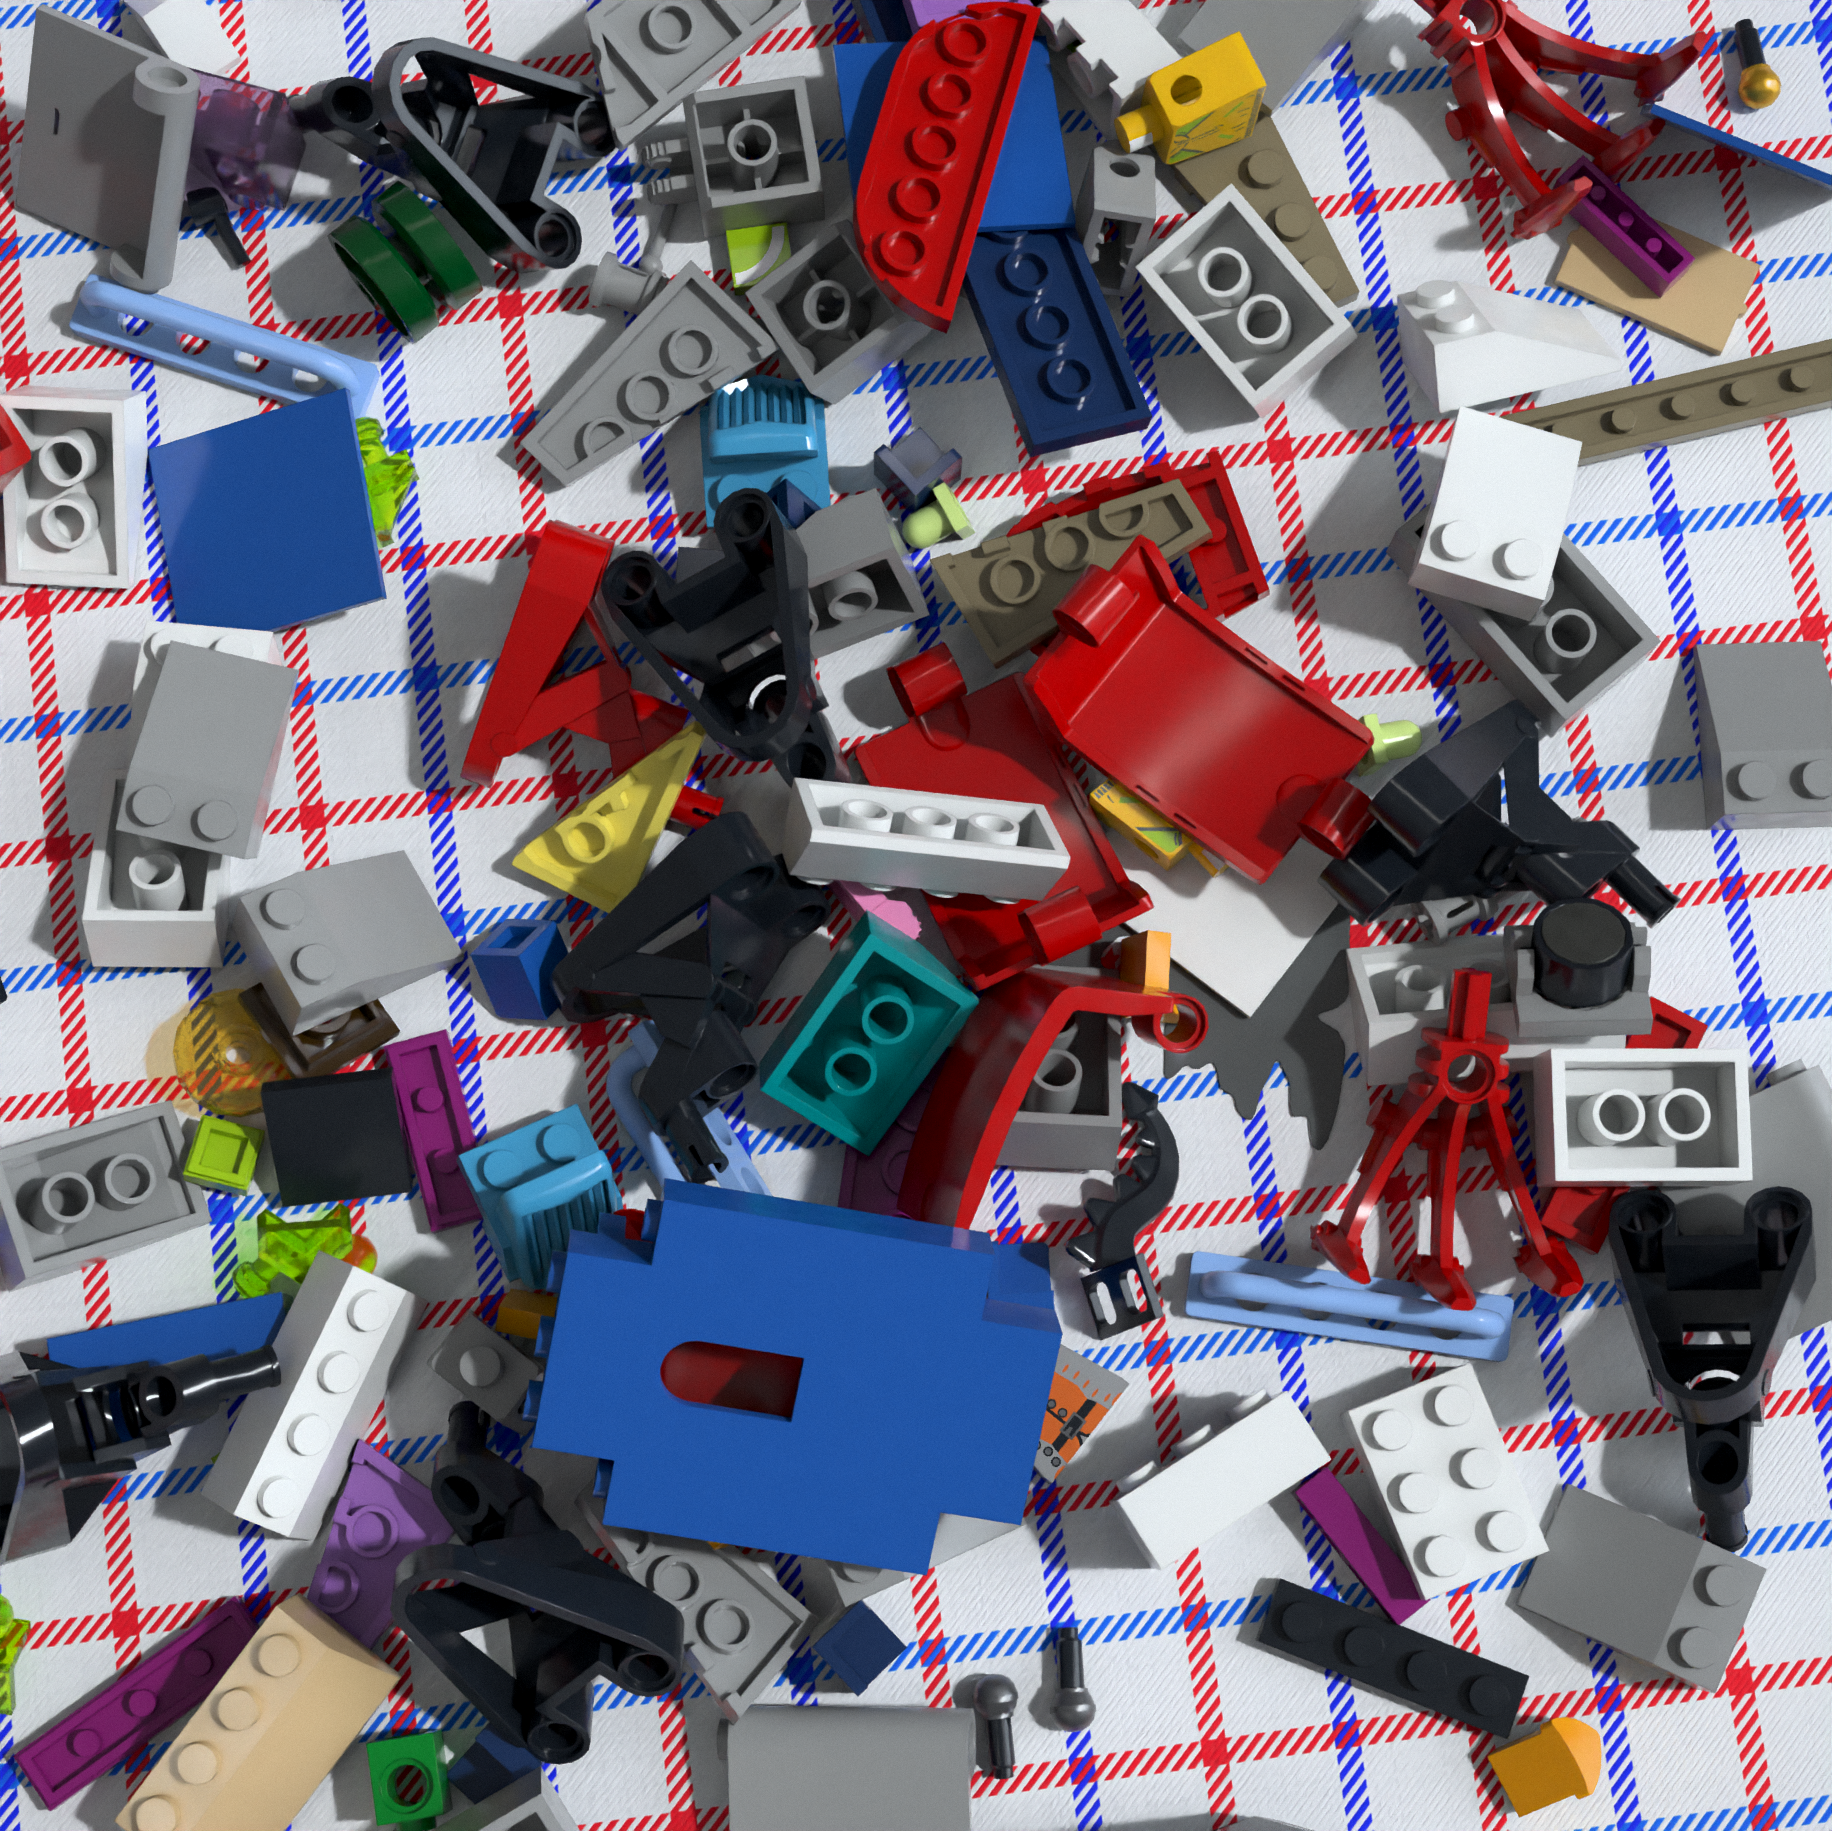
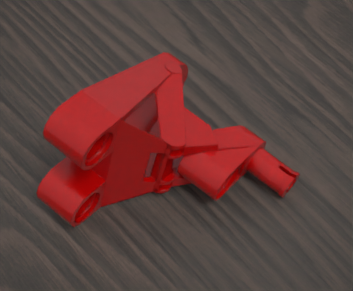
M557 519L555 521H548L471 739L460 778L491 789L504 757H509L563 727L609 744L614 780L683 729L689 712L687 708L631 688V670L622 661L595 600L603 574L607 569L614 549V540ZM585 618L605 660L545 687ZM684 785L668 820L698 830L713 820L714 817L694 811L693 808L719 816L724 798L716 797Z

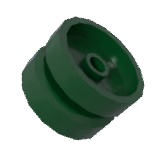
M398 180L371 201L373 216L382 233L365 218L353 215L327 235L362 294L399 334L413 345L440 324L439 313L429 293L445 307L458 310L483 291V288L472 265L441 222L408 186Z

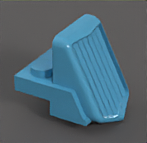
M759 374L723 387L710 396L708 406H700V437L707 529H714L713 521L716 510L721 502L731 493L743 488H757L767 493L786 478L822 509L831 506L824 399H814V395L809 392L804 383Z
M574 1104L458 1155L456 1161L484 1219L482 1223L483 1229L508 1282L511 1283L521 1278L523 1284L533 1290L546 1289L553 1250L566 1252L570 1229L596 1233L599 1212L613 1214L615 1211L623 1209L622 1196L613 1179L612 1167L604 1151L599 1150L578 1104Z

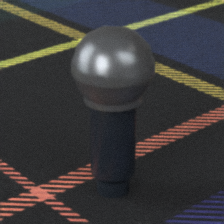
M1078 1627L1058 1628L1059 1639L1056 1641L1058 1689L1055 1690V1696L1052 1699L1050 1714L1058 1728L1067 1732H1078L1090 1726L1094 1720L1096 1704H1094L1088 1688H1085L1082 1641L1078 1638Z
M991 1674L978 1681L974 1687L972 1698L977 1711L981 1715V1719L985 1720L989 1765L993 1768L994 1779H1007L1014 1777L1015 1753L1011 1717L1014 1716L1013 1711L1017 1704L1018 1691L1014 1682L1009 1677L1002 1674Z

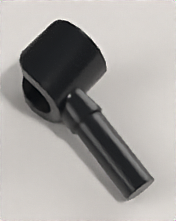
M208 186L187 192V201L195 225L201 226L215 222L217 232L237 268L248 265L251 259L233 229V224L229 219L227 203L219 190Z

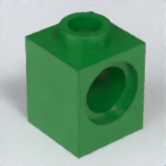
M442 1729L376 1739L367 1743L377 1826L395 1823L396 1831H428L437 1828L436 1816L445 1815L453 1809L450 1784L447 1777L448 1769ZM413 1765L424 1773L427 1780V1790L421 1801L410 1802L403 1799L397 1793L395 1776L401 1766Z

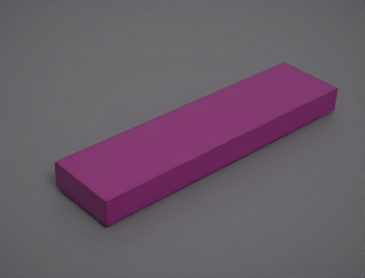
M234 1596L13 1756L49 1811L56 1810L205 1701L260 1628L240 1596Z

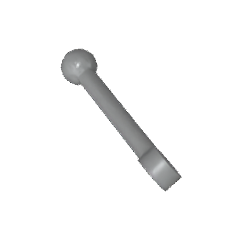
M692 165L670 168L669 173L670 177L693 174L694 171ZM678 204L665 205L649 254L644 256L639 262V270L651 275L656 270L662 272L663 265L660 257Z

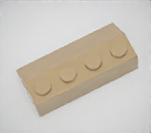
M301 1593L292 1596L273 1609L114 1821L126 1831H286L401 1679L402 1675Z

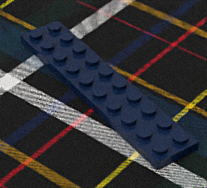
M851 0L867 43L905 42L913 37L902 0ZM1076 227L978 232L962 286L1029 457L1147 429L1152 414Z

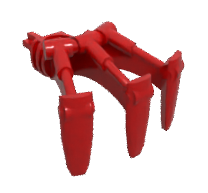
M1414 0L1432 17L1416 38L1421 42L1425 40L1432 46L1430 53L1439 60L1444 57L1448 61L1446 73L1452 78V91L1460 106L1446 113L1445 123L1447 130L1455 141L1468 137L1489 168L1497 169L1524 208L1517 210L1514 214V231L1510 233L1516 239L1528 240L1560 226L1562 218L1590 192L1593 182L1586 176H1583L1551 190L1536 173L1515 139L1506 120V116L1510 111L1545 133L1548 130L1554 132L1594 157L1592 163L1612 182H1615L1621 173L1658 138L1666 124V121L1654 118L1619 136L1596 124L1564 101L1537 76L1538 69L1577 76L1587 72L1636 81L1633 93L1639 98L1638 107H1643V105L1654 104L1664 99L1665 92L1698 60L1706 39L1704 31H1697L1678 41L1662 53L1654 52L1651 55L1639 54L1596 45L1563 34L1530 18L1518 10V6L1512 0L1507 2L1502 0ZM1460 15L1472 21L1477 35L1468 32L1463 27Z
M1462 967V970L1453 969L1446 1028L1424 1027L1421 1029V1039L1427 1043V1046L1421 1047L1416 1051L1415 1064L1423 1072L1409 1075L1407 1088L1397 1105L1380 1097L1372 1106L1367 1116L1366 1125L1375 1131L1358 1166L1357 1171L1361 1173L1338 1225L1328 1220H1325L1321 1225L1317 1224L1315 1227L1311 1225V1248L1323 1254L1348 1279L1358 1284H1369L1371 1279L1362 1256L1363 1248H1361L1362 1239L1360 1237L1373 1206L1406 1147L1412 1142L1416 1143L1418 1150L1428 1151L1427 1196L1431 1198L1430 1255L1417 1254L1415 1262L1407 1263L1409 1276L1414 1278L1416 1287H1422L1445 1308L1461 1311L1472 1310L1477 1304L1472 1287L1464 1277V1266L1459 1265L1457 1256H1453L1455 1197L1461 1153H1464L1466 1147L1473 1146L1475 1151L1485 1148L1501 1190L1509 1194L1528 1243L1518 1247V1256L1513 1257L1518 1272H1522L1533 1284L1554 1297H1567L1578 1293L1582 1289L1584 1284L1583 1277L1577 1262L1568 1252L1564 1241L1558 1242L1555 1235L1546 1237L1511 1140V1138L1519 1136V1130L1509 1106L1502 1107V1104L1506 1103L1510 1096V1087L1499 1081L1507 1078L1509 1074L1510 1064L1501 1057L1502 1054L1508 1052L1509 1040L1498 1033L1486 1031L1492 973ZM1474 1055L1475 1067L1473 1072L1464 1080L1449 1081L1448 1069L1450 1064L1459 1056ZM1477 1103L1480 1116L1467 1120L1471 1105ZM1439 1104L1437 1119L1428 1118Z

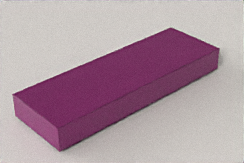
M444 1029L384 1046L389 1068L393 1067L402 1120L431 1232L435 1234L484 1220L456 1162L458 1155L477 1148L478 1143L449 1032Z

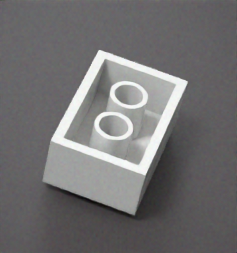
M1232 183L1135 266L1262 419L1358 338L1351 323Z
M1551 1048L1533 1057L1537 1187L1733 1186L1753 1181L1747 1049Z
M1471 1363L1456 1367L1340 1414L1399 1560L1410 1572L1421 1600L1431 1599L1549 1551Z
M1265 1388L1255 1391L1225 1411L1231 1422L1217 1432H1214L1209 1424L1204 1427L1201 1426L1170 1446L1176 1458L1158 1469L1153 1460L1147 1461L1115 1482L1121 1494L1110 1500L1109 1503L1151 1569H1165L1332 1460L1288 1391L1272 1395L1271 1397Z

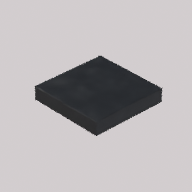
M393 1067L262 1083L260 1094L283 1207L412 1192L413 1177Z

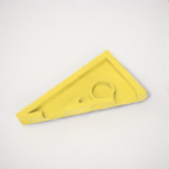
M694 720L523 846L514 857L511 865L610 913L640 883L706 737V730L698 721Z

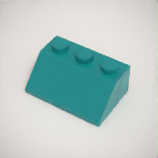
M866 910L759 1062L760 1090L869 1156L976 1008L979 999L921 943Z

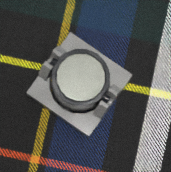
M1580 897L1558 900L1547 906L1536 918L1534 925L1504 926L1503 946L1518 1038L1651 1034L1653 1015L1648 994L1651 978V946H1646L1647 927H1636L1635 922H1629L1614 906L1597 899ZM1620 993H1624L1620 999L1608 1006L1592 1009V1006L1603 1005L1617 997ZM1540 995H1545L1547 998L1555 1002H1558L1559 1004H1562L1566 1007H1569V1009H1565L1553 1003H1550L1544 1000Z

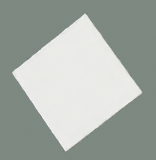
M1112 827L1105 834L1129 880L1138 883L1146 890L1154 905L1153 909L1123 924L1136 934L1146 930L1171 933L1170 959L1249 1019L1338 905V902L1317 881L1320 874L1334 858L1302 838L1298 839L1266 882L1259 885L1232 867H1229L1222 874L1213 878L1191 853L1186 855L1169 871H1166Z

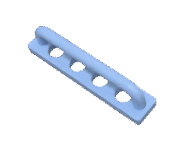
M90 274L85 285L81 288L78 303L69 323L76 336L290 405L347 388L351 394L356 426L362 424L380 377L377 366L373 363L159 294H143L127 289L118 281L96 274ZM126 314L154 323L148 332L139 336L128 335L122 329L123 319ZM184 333L212 342L207 350L196 355L181 351L179 345ZM241 351L270 360L266 368L257 373H245L237 365L238 356ZM301 370L327 380V382L317 391L305 392L296 387L295 378L298 371Z
M646 1020L628 1031V1035L634 1045L622 1052L612 1062L606 1076V1092L612 1107L663 1189L664 1178L688 1181L661 1136L656 1135L652 1130L632 1089L634 1075L646 1066L650 1067L665 1039L660 1034L654 1021ZM719 1107L703 1117L722 1153L729 1160L727 1168L722 1173L716 1170L714 1164L709 1165L720 1187L773 1196Z
M1197 1251L1190 1259L1184 1313L1194 1318L1502 1362L1508 1357L1514 1301L1507 1296L1473 1292L1477 1304L1472 1310H1452L1445 1308L1422 1287H1416L1415 1283L1370 1276L1371 1282L1364 1285L1348 1279L1337 1271ZM1236 1299L1268 1304L1259 1311H1249L1243 1309ZM1300 1308L1331 1312V1314L1324 1320L1314 1321L1307 1318ZM1365 1318L1396 1323L1387 1330H1377L1372 1328ZM1429 1327L1460 1332L1450 1340H1443L1431 1333Z

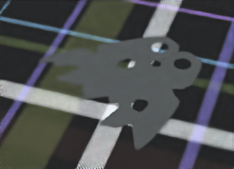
M1338 903L1250 1019L1170 959L1169 990L1196 998L1207 1012L1209 1028L1201 1044L1188 1053H1174L1165 1050V1078L1170 1079L1174 1077L1185 1066H1190L1192 1069H1200L1209 1063H1213L1217 1070L1221 1089L1234 1097L1238 1113L1242 1117L1252 1120L1257 1109L1260 1093L1271 1073L1274 1063L1278 1060L1290 1082L1291 1114L1293 1117H1308L1313 1148L1321 1150L1329 1139L1339 1105L1345 1045L1339 1032L1320 1021L1318 1015L1338 1008L1346 1001L1349 995L1346 949L1350 948V914ZM1122 923L1103 932L1102 939L1047 965L1105 968L1101 964V956L1104 950L1118 937L1132 936L1136 933ZM1165 1023V1036L1171 1033L1177 1024Z

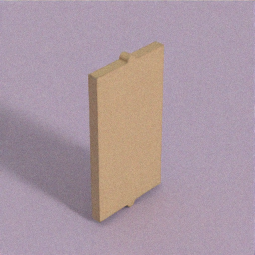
M1652 218L1695 258L1687 273L1659 298L1581 224L1578 230H1573L1569 233L1567 243L1570 247L1553 284L1717 356L1721 355L1736 320L1742 318L1748 310L1744 302L1761 265Z

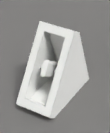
M122 0L165 58L188 67L198 75L200 79L199 90L242 62L240 55L204 0Z

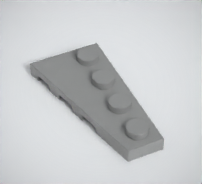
M690 260L527 434L520 444L564 486L569 487L782 349L772 337Z
M593 1478L578 1494L574 1501L575 1505L625 1575L667 1600L682 1613L685 1621L683 1656L734 1726L818 1625L820 1620L734 1545L714 1550L705 1540L603 1525L604 1499L592 1498Z

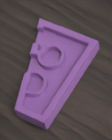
M359 1439L352 1458L353 1465L343 1496L339 1498L332 1519L334 1523L321 1563L317 1565L307 1599L372 1650L394 1620L390 1606L395 1572L398 1565L406 1555L424 1546L449 1543L456 1532L433 1501L431 1488L364 1439ZM417 1586L412 1589L411 1593L415 1591Z

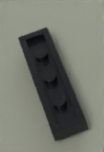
M1278 1578L1256 1637L1258 1642L1505 1739L1509 1737L1529 1676L1404 1626H1398L1391 1621L1281 1578Z

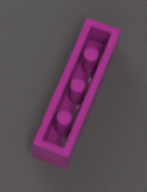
M1582 155L1556 180L1552 190L1579 177L1586 176L1593 182L1590 192L1569 214L1661 298L1687 273L1695 258L1586 156Z
M1322 1467L1290 1492L1391 1622L1399 1626L1431 1600L1420 1599L1410 1572L1328 1467Z

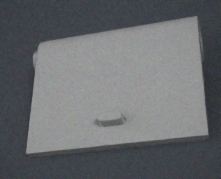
M42 4L36 8L15 206L114 249L115 251L112 253L110 261L111 275L124 288L143 294H150L165 288L172 281L200 88L198 75L184 65Z
M1802 1059L1766 1074L1771 1087L1749 1096L1753 1181L1733 1186H1659L1661 1192L1667 1195L1675 1204L1678 1227L1682 1235L1744 1234V1209L1746 1202L1754 1193L1765 1188L1776 1186L1793 1188L1802 1192L1810 1200L1816 1248V1281L1789 1339L1832 1320V1089L1820 1066L1817 1065L1807 1070ZM1730 1332L1736 1344H1750V1332Z
M750 1705L734 1726L729 1719H720L717 1730L718 1758L720 1760H728L729 1831H972L970 1782L974 1775L976 1761V1720L973 1708Z

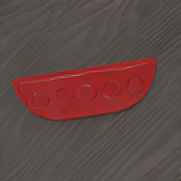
M998 1L970 4L966 6L965 12L948 17L938 23L933 19L913 35L900 53L892 71L856 190L853 205L854 236L859 254L869 275L888 299L903 312L928 327L946 334L956 307L1042 9L1035 6ZM966 15L967 17H971V18H974V19H970V18H960V17Z

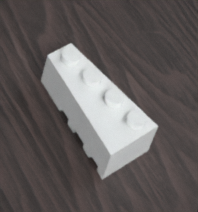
M1030 0L1033 6L1042 8L1034 36L1046 35L1052 70L1107 141L1118 139L1114 127V119L1140 108L1146 78L1152 73L1182 59V57L1129 0ZM1078 39L1082 44L1076 48V52L1072 53L1067 46Z

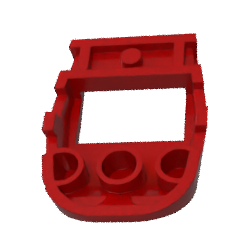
M1219 451L1206 453L1208 463L1172 470L1169 462L1142 467V472L1108 479V476L1105 475L1082 484L1084 490L1056 505L1053 502H1049L1024 516L1006 535L1008 538L1042 527L1043 522L1067 515V518L1099 508L1102 503L1179 479L1213 535L1211 539L1188 552L1207 604V608L1204 610L1222 623L1270 595L1267 581ZM1059 632L1029 650L1040 657Z

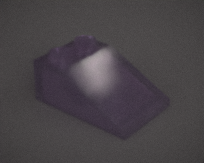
M189 68L200 79L189 162L228 195L229 199L234 203L251 210L260 211L266 205L285 211L307 145L286 94Z

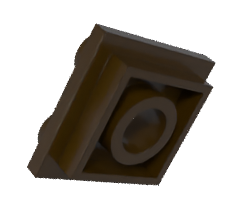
M261 982L238 994L237 997L238 1002L292 1079L334 1074L397 1037L400 1033L399 1028L378 999L338 1016L331 1023L317 1025L291 1037Z

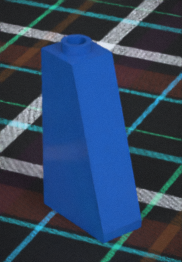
M278 1292L48 1338L46 1340L49 1360L77 1368L109 1366L110 1369L148 1361L149 1366L153 1367L197 1354H204L210 1362L259 1349L263 1345L270 1344L272 1346L294 1302L293 1296ZM118 1390L109 1395L110 1410L121 1441L127 1442L133 1439L126 1428L122 1416ZM81 1397L78 1400L92 1450L95 1451V1443Z

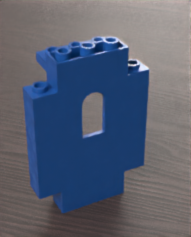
M664 1178L661 1199H647L643 1218L641 1240L651 1241L652 1243L625 1238L626 1216L599 1212L596 1233L570 1229L566 1252L553 1250L546 1292L558 1293L554 1317L544 1315L540 1317L534 1357L547 1359L543 1380L529 1379L522 1421L535 1423L533 1448L598 1458L592 1498L604 1499L603 1525L927 1575L940 1513L1021 1525L1063 1333L1055 1310L986 1299L995 1259L989 1233ZM689 1341H702L803 1358L791 1418L680 1399L673 1395L662 1381L660 1368L663 1359L671 1349Z

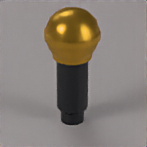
M1743 19L1734 25L1736 30L1734 39L1742 67L1738 94L1746 106L1753 109H1762L1775 102L1781 92L1782 85L1779 76L1770 68V65L1766 64L1758 29L1754 28L1751 19Z

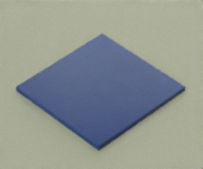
M1046 35L1033 37L977 233L1075 228V213ZM909 41L833 45L832 51L853 205L892 71L900 53Z
M1656 104L1643 105L1640 115L1650 119H1662L1666 121L1665 125L1832 191V175Z
M339 389L148 449L177 623L275 632L387 599L349 389Z

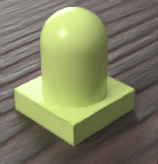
M945 482L932 489L937 499L909 515L904 521L902 528L905 541L917 549L928 548L954 532L963 540L976 533L954 492Z
M1376 713L1362 716L1358 721L1371 730L1375 740L1374 744L1356 765L1359 777L1373 775L1388 763L1389 760L1414 755L1422 744V733L1419 727L1408 720L1379 724Z

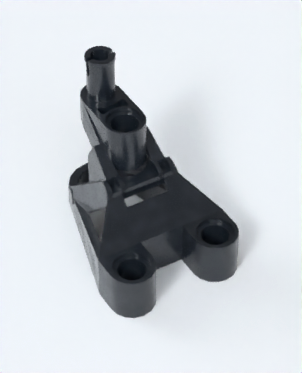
M435 37L416 38L398 42L384 51L374 68L372 82L351 76L319 81L311 86L307 94H295L285 97L278 109L279 121L286 131L293 128L291 134L300 135L315 130L367 164L412 182L417 192L439 201L487 256L518 273L567 268L576 261L581 251V229L576 218L567 209L544 196L555 161L562 163L604 157L616 147L603 96L584 83ZM415 55L427 79L402 83L400 86L403 69L409 59ZM469 74L525 95L479 105ZM430 120L438 124V144L434 141L433 127ZM469 127L481 131L468 171L465 174L456 164Z
M743 488L731 493L721 502L716 510L713 523L725 557L678 584L653 555L644 551L627 552L610 563L603 574L601 589L612 620L722 751L724 750L727 754L741 761L762 762L771 759L781 777L791 789L794 777L850 783L851 775L848 764L830 722L822 711L829 707V704L815 676V661L810 649L807 554L796 530L766 492L757 488ZM774 631L777 633L781 640L780 644L729 672L725 670L721 660ZM672 667L704 683L700 700H698ZM775 675H785L786 680L780 679L771 682L761 689L752 706L750 697L758 684L766 678Z
M1519 699L1510 701L1425 752L1397 773L1375 795L1367 807V812L1376 820L1373 827L1362 835L1345 859L1339 860L1334 858L1317 879L1318 883L1362 927L1368 926L1391 907L1469 895L1489 899L1497 896L1499 892L1532 891L1546 906H1549L1563 899L1575 897L1590 899L1608 884L1652 929L1681 901L1677 895H1674L1635 857L1640 851V847L1615 823L1608 820L1572 822L1571 817L1539 787L1538 729L1541 725V720ZM1503 769L1509 825L1506 822H1501V776L1499 772Z
M741 811L729 812L714 818L680 842L556 965L549 977L548 989L567 1021L579 1024L596 1022L618 1013L627 1017L648 1018L654 1021L660 1034L665 1039L641 1083L638 1104L654 1133L658 1136H668L688 1172L689 1179L692 1183L697 1184L705 1183L715 1178L714 1173L709 1167L710 1164H714L719 1173L725 1171L729 1164L728 1158L722 1153L703 1117L745 1088L758 1074L759 1066L740 1035L744 1025H749L756 1017L758 1012L757 1002L790 949L823 925L830 916L832 909L817 884L802 881L796 875H789L783 854L772 856L748 814ZM707 903V925L654 954L636 952ZM736 969L740 970L745 974L742 987L738 988L723 978L722 974Z
M1781 1186L1765 1188L1754 1193L1746 1202L1744 1209V1234L1679 1236L1675 1204L1667 1195L1648 1189L1630 1191L1620 1196L1613 1203L1610 1211L1608 1238L1614 1281L1646 1368L1651 1394L1653 1397H1656L1668 1413L1672 1414L1675 1426L1684 1427L1693 1503L1699 1510L1704 1512L1705 1531L1707 1533L1705 1534L1706 1541L1729 1552H1735L1743 1548L1748 1541L1744 1509L1750 1503L1753 1493L1754 1427H1764L1765 1396L1770 1391L1773 1371L1816 1281V1248L1811 1203L1802 1192L1793 1188ZM1683 1332H1750V1344H1684ZM1706 1371H1730L1739 1376L1737 1381L1725 1377L1706 1378L1698 1382L1691 1389V1381Z
M267 1344L259 1349L210 1362L204 1354H197L153 1367L149 1366L148 1361L110 1369L109 1366L77 1368L20 1351L1 1355L0 1566L56 1550L70 1544L118 1479L137 1469V1461L172 1445L169 1437L170 1434L183 1428L201 1424L216 1414L219 1409V1401L280 1385L281 1370L273 1347ZM118 1390L122 1416L126 1428L133 1439L127 1442L121 1441L110 1410L109 1395ZM81 1397L95 1443V1451L92 1450L78 1400Z
M470 1400L461 1401L453 1405L449 1411L447 1444L443 1445L435 1455L431 1492L436 1506L464 1545L442 1543L424 1546L406 1555L396 1568L390 1611L396 1625L509 1743L517 1748H525L545 1763L558 1765L572 1763L582 1758L590 1747L594 1704V1687L591 1680L600 1674L623 1690L636 1696H660L674 1690L680 1683L683 1672L685 1621L682 1613L673 1604L585 1551L579 1539L568 1529L560 1530L543 1508L544 1493L542 1487L533 1478L486 1448L491 1416L482 1409L478 1423L480 1407ZM442 1578L454 1580V1586L411 1593L414 1587L426 1581ZM530 1607L535 1608L537 1610L533 1612ZM508 1618L513 1676L460 1633Z

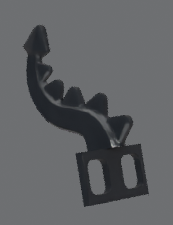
M1133 1082L1121 1084L1122 1102L1127 1119L1142 1121L1145 1125V1128L1136 1135V1143L1151 1149V1155H1137L1130 1161L1131 1168L1140 1182L1125 1174H1120L1113 1179L1114 1202L1098 1198L1087 1199L1084 1202L1083 1208L1094 1229L1092 1232L1069 1239L1065 1245L1066 1252L1088 1267L1089 1272H1094L1080 1279L1100 1340L1164 1317L1144 1254L1136 1255L1134 1239L1144 1228L1163 1213L1173 1199L1179 1180V1153L1171 1128L1162 1113L1157 1109L1159 1095ZM1132 1269L1138 1274L1147 1301V1309L1143 1312L1137 1309L1127 1280L1128 1271ZM1102 1282L1108 1289L1116 1313V1321L1113 1324L1107 1322L1098 1297L1097 1286Z

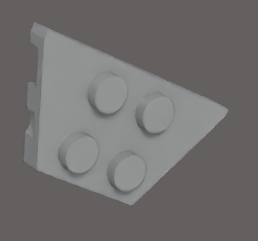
M602 0L585 14L584 25L614 143L619 151L625 150L683 102V98L700 89L799 8L802 0Z

